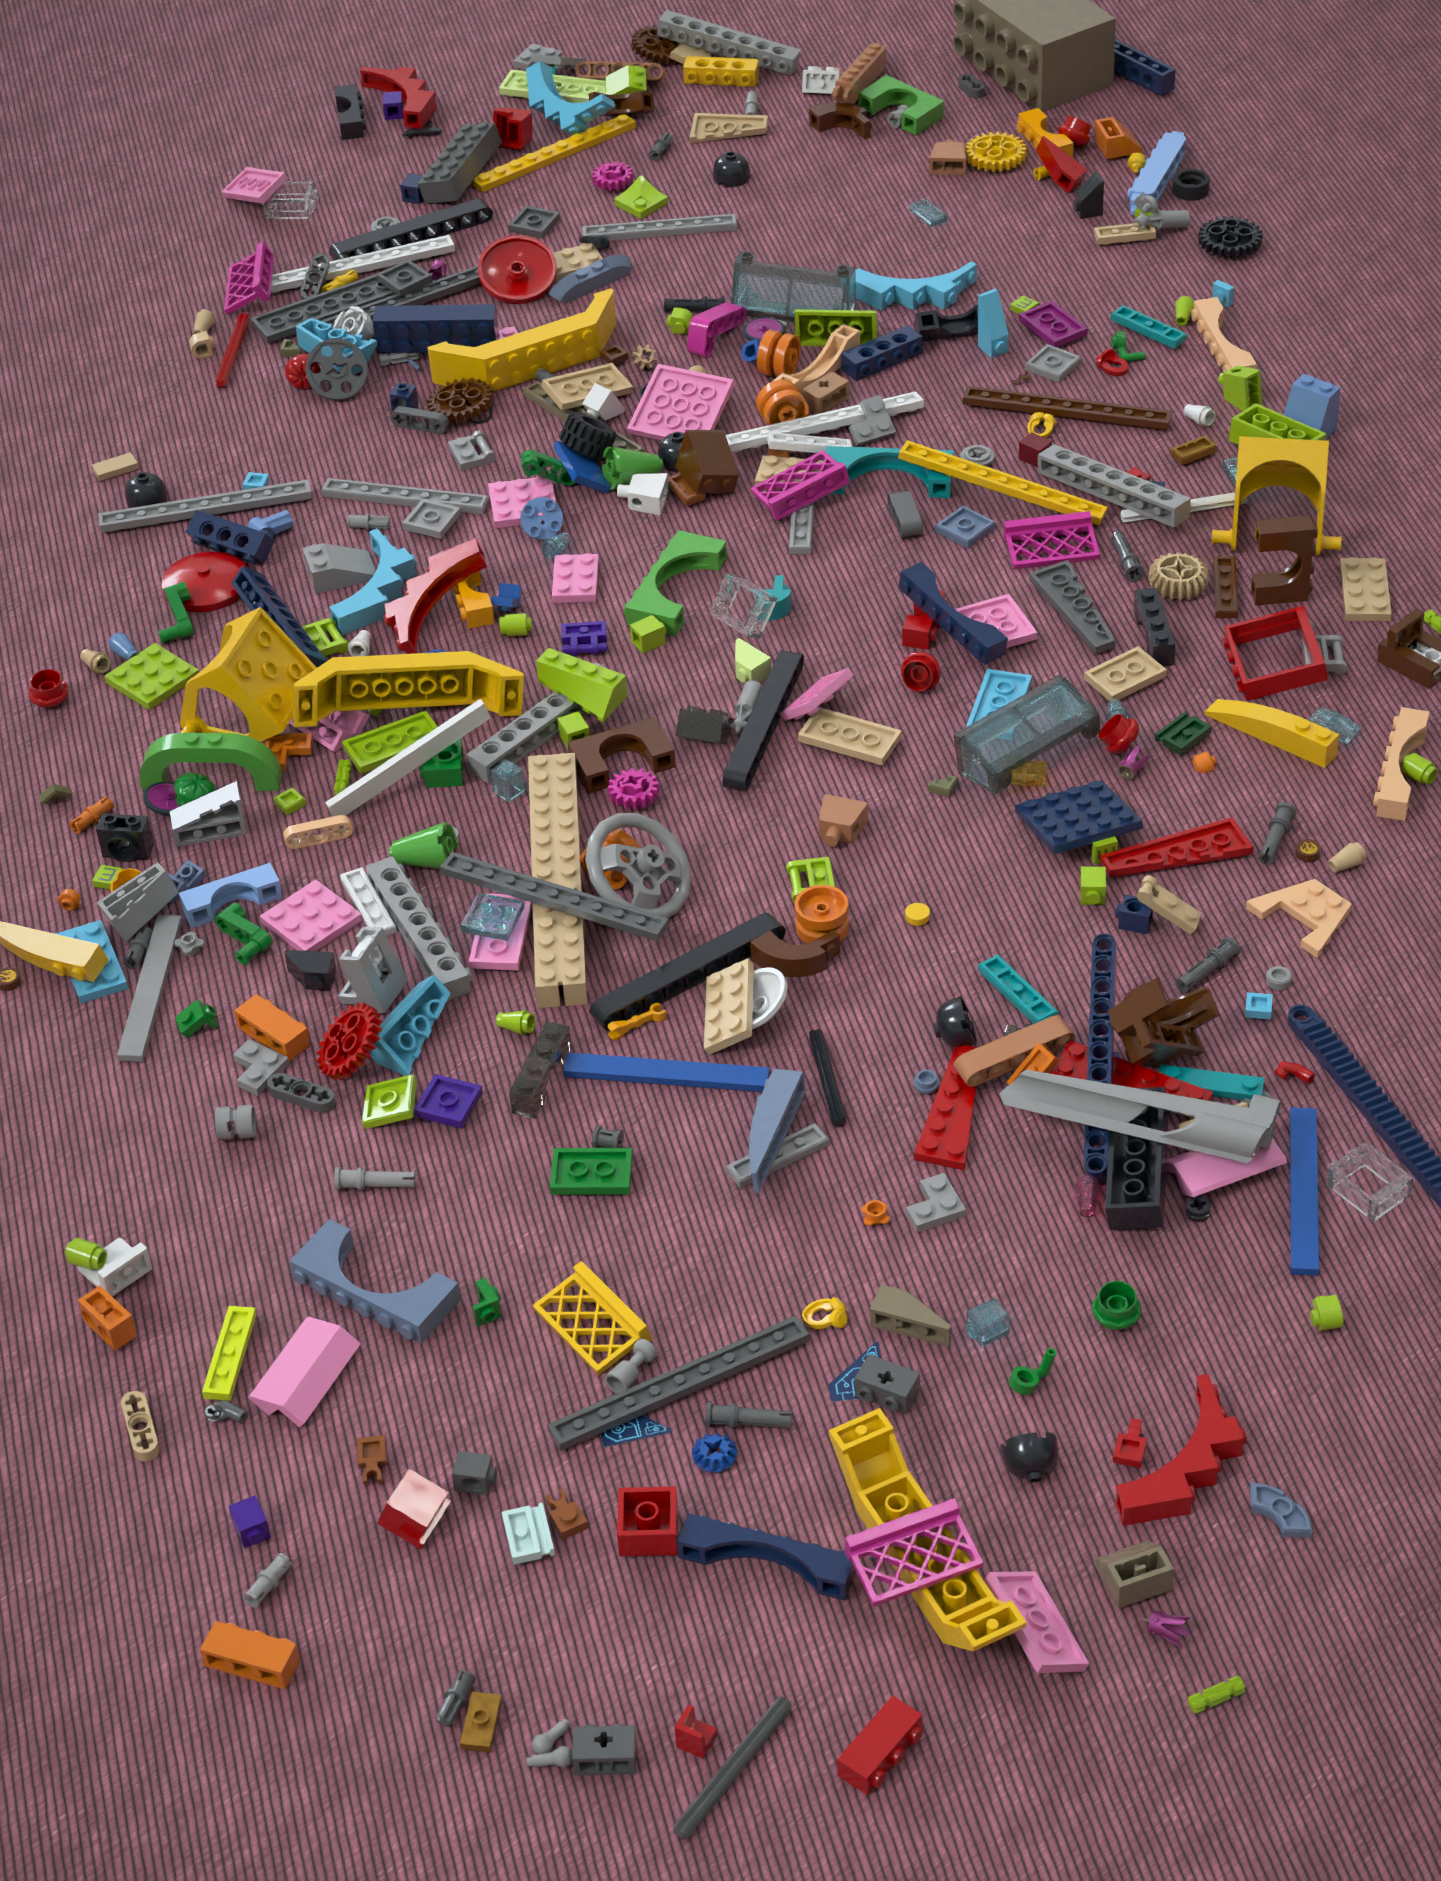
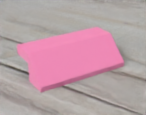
M362 710L336 711L317 722V726L296 728L304 733H312L313 739L330 750L337 752L343 747L342 741L361 734L370 715ZM293 717L289 722L291 725H293Z
M1272 1138L1270 1148L1260 1147L1249 1164L1197 1151H1189L1167 1159L1166 1171L1177 1175L1183 1195L1195 1197L1285 1164L1287 1159Z
M306 1317L248 1398L267 1415L280 1410L300 1427L307 1421L361 1343L339 1325Z

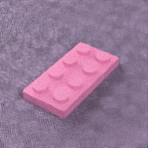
M246 167L222 193L225 198L263 204L271 199V195L275 191L280 190L284 186V182L289 178L284 172Z
M484 894L469 958L470 968L519 970L533 906L532 902L506 894Z
M1036 1571L989 1572L984 1581L994 1597L1004 1602L1012 1600L1027 1622V1627L1014 1632L1035 1671L1037 1673L1084 1672L1090 1663Z

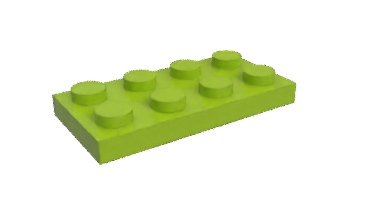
M423 711L342 741V745L358 771L363 774L378 768L438 726L427 711Z

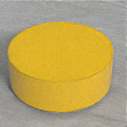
M923 903L910 904L905 910V919L913 926H922L930 919V909Z

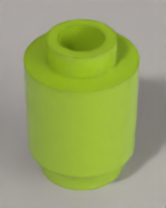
M527 613L506 614L505 617H500L501 635H506L507 637L527 636L529 631L533 629L532 618L528 617Z
M1417 753L1406 755L1402 760V773L1421 784L1430 785L1438 774V768L1435 767V764Z
M75 1238L69 1242L65 1249L68 1263L92 1271L95 1269L101 1270L107 1261L108 1253L106 1249H103L102 1245L81 1238Z

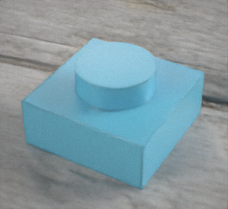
M1217 280L1213 283L1212 298L1217 297L1222 305L1230 307L1233 304L1234 287Z
M248 472L242 484L243 490L267 486L270 481L269 474Z
M1247 992L1245 1017L1271 1020L1273 994Z

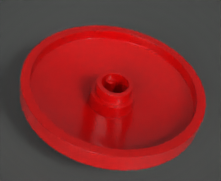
M512 235L500 238L488 245L479 258L478 276L482 287L489 295L505 303L524 304L533 302L548 293L556 280L557 266L552 251L541 241L529 236Z
M201 552L192 554L178 560L166 570L162 578V590L165 587L184 581L191 597L190 600L182 602L185 611L210 612L219 610L235 603L241 598L231 583L242 566L246 567L242 560L228 553Z

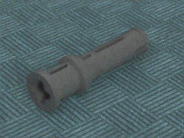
M1116 531L1112 534L1111 540L1120 557V567L1125 571V578L1130 582L1139 581L1144 576V568L1139 564L1138 556L1132 553L1125 534L1122 531Z
M1285 802L1276 805L1275 816L1269 822L1270 832L1258 856L1261 863L1265 864L1267 857H1269L1267 865L1273 863L1283 835L1289 832L1291 828L1290 822L1296 816L1297 812L1293 805Z
M1226 936L1222 939L1219 946L1208 950L1206 957L1193 966L1183 976L1176 979L1175 982L1178 989L1186 993L1214 969L1223 968L1227 963L1226 961L1232 957H1237L1241 953L1239 944L1232 937Z
M707 1401L706 1427L717 1424L729 1425V1428L733 1429L737 1425L791 1429L792 1411L741 1408L736 1403H731L730 1406L715 1405L712 1401Z

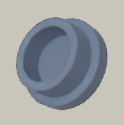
M921 1070L915 1076L913 1085L920 1093H932L939 1087V1078L931 1070Z

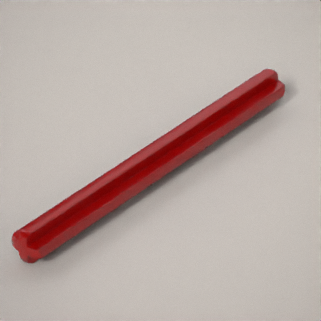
M240 313L215 379L218 388H224L227 385L250 321L248 313Z

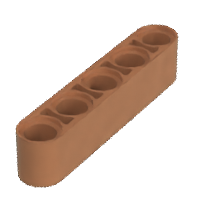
M582 61L575 68V72L580 78L605 81L606 76L616 72L618 68L627 65L640 66L646 69V82H661L666 76L664 68L657 63ZM587 66L589 72L586 75H581V69ZM601 67H606V74L600 76L599 69ZM659 68L661 71L660 75L653 77V70Z
M1055 1015L960 1055L954 1062V1068L967 1086L974 1087L1017 1069L1038 1043L1043 1044L1052 1053L1064 1049L1070 1040L1074 1041L1075 1034L1060 1015Z

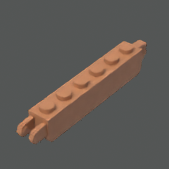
M877 43L870 44L836 80L832 99L836 100V102L854 104L858 100V93L870 86L885 70L887 47Z

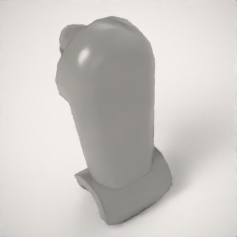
M1142 192L1134 200L1137 208L1144 213L1149 211L1153 214L1159 209L1155 198L1146 196L1145 192Z

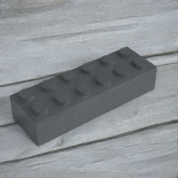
M481 122L475 125L465 124L461 126L458 133L453 136L450 143L446 145L443 152L417 183L425 204L457 201L502 143L495 122Z

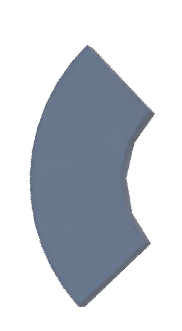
M1250 1483L1252 1513L1262 1514L1272 1519L1279 1527L1282 1537L1312 1538L1310 1519L1300 1504H1296L1280 1489L1266 1484Z

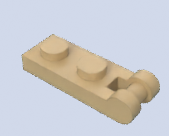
M1148 875L1143 878L1141 888L1137 893V899L1191 935L1196 930L1202 913L1157 884V880L1153 876Z

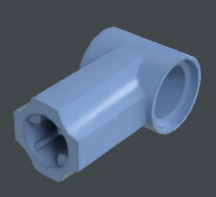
M287 510L264 519L262 517H254L247 525L249 528L266 533L271 539L274 535L291 529L294 526L290 513Z

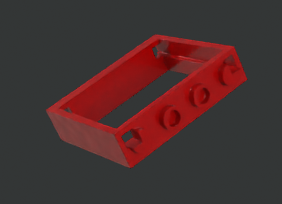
M1304 606L1224 626L1225 637L1222 638L1224 649H1229L1226 651L1229 664L1234 663L1231 665L1234 678H1239L1236 680L1239 693H1244L1246 701L1328 680L1325 661ZM1297 629L1300 630L1311 664L1247 679L1236 645Z

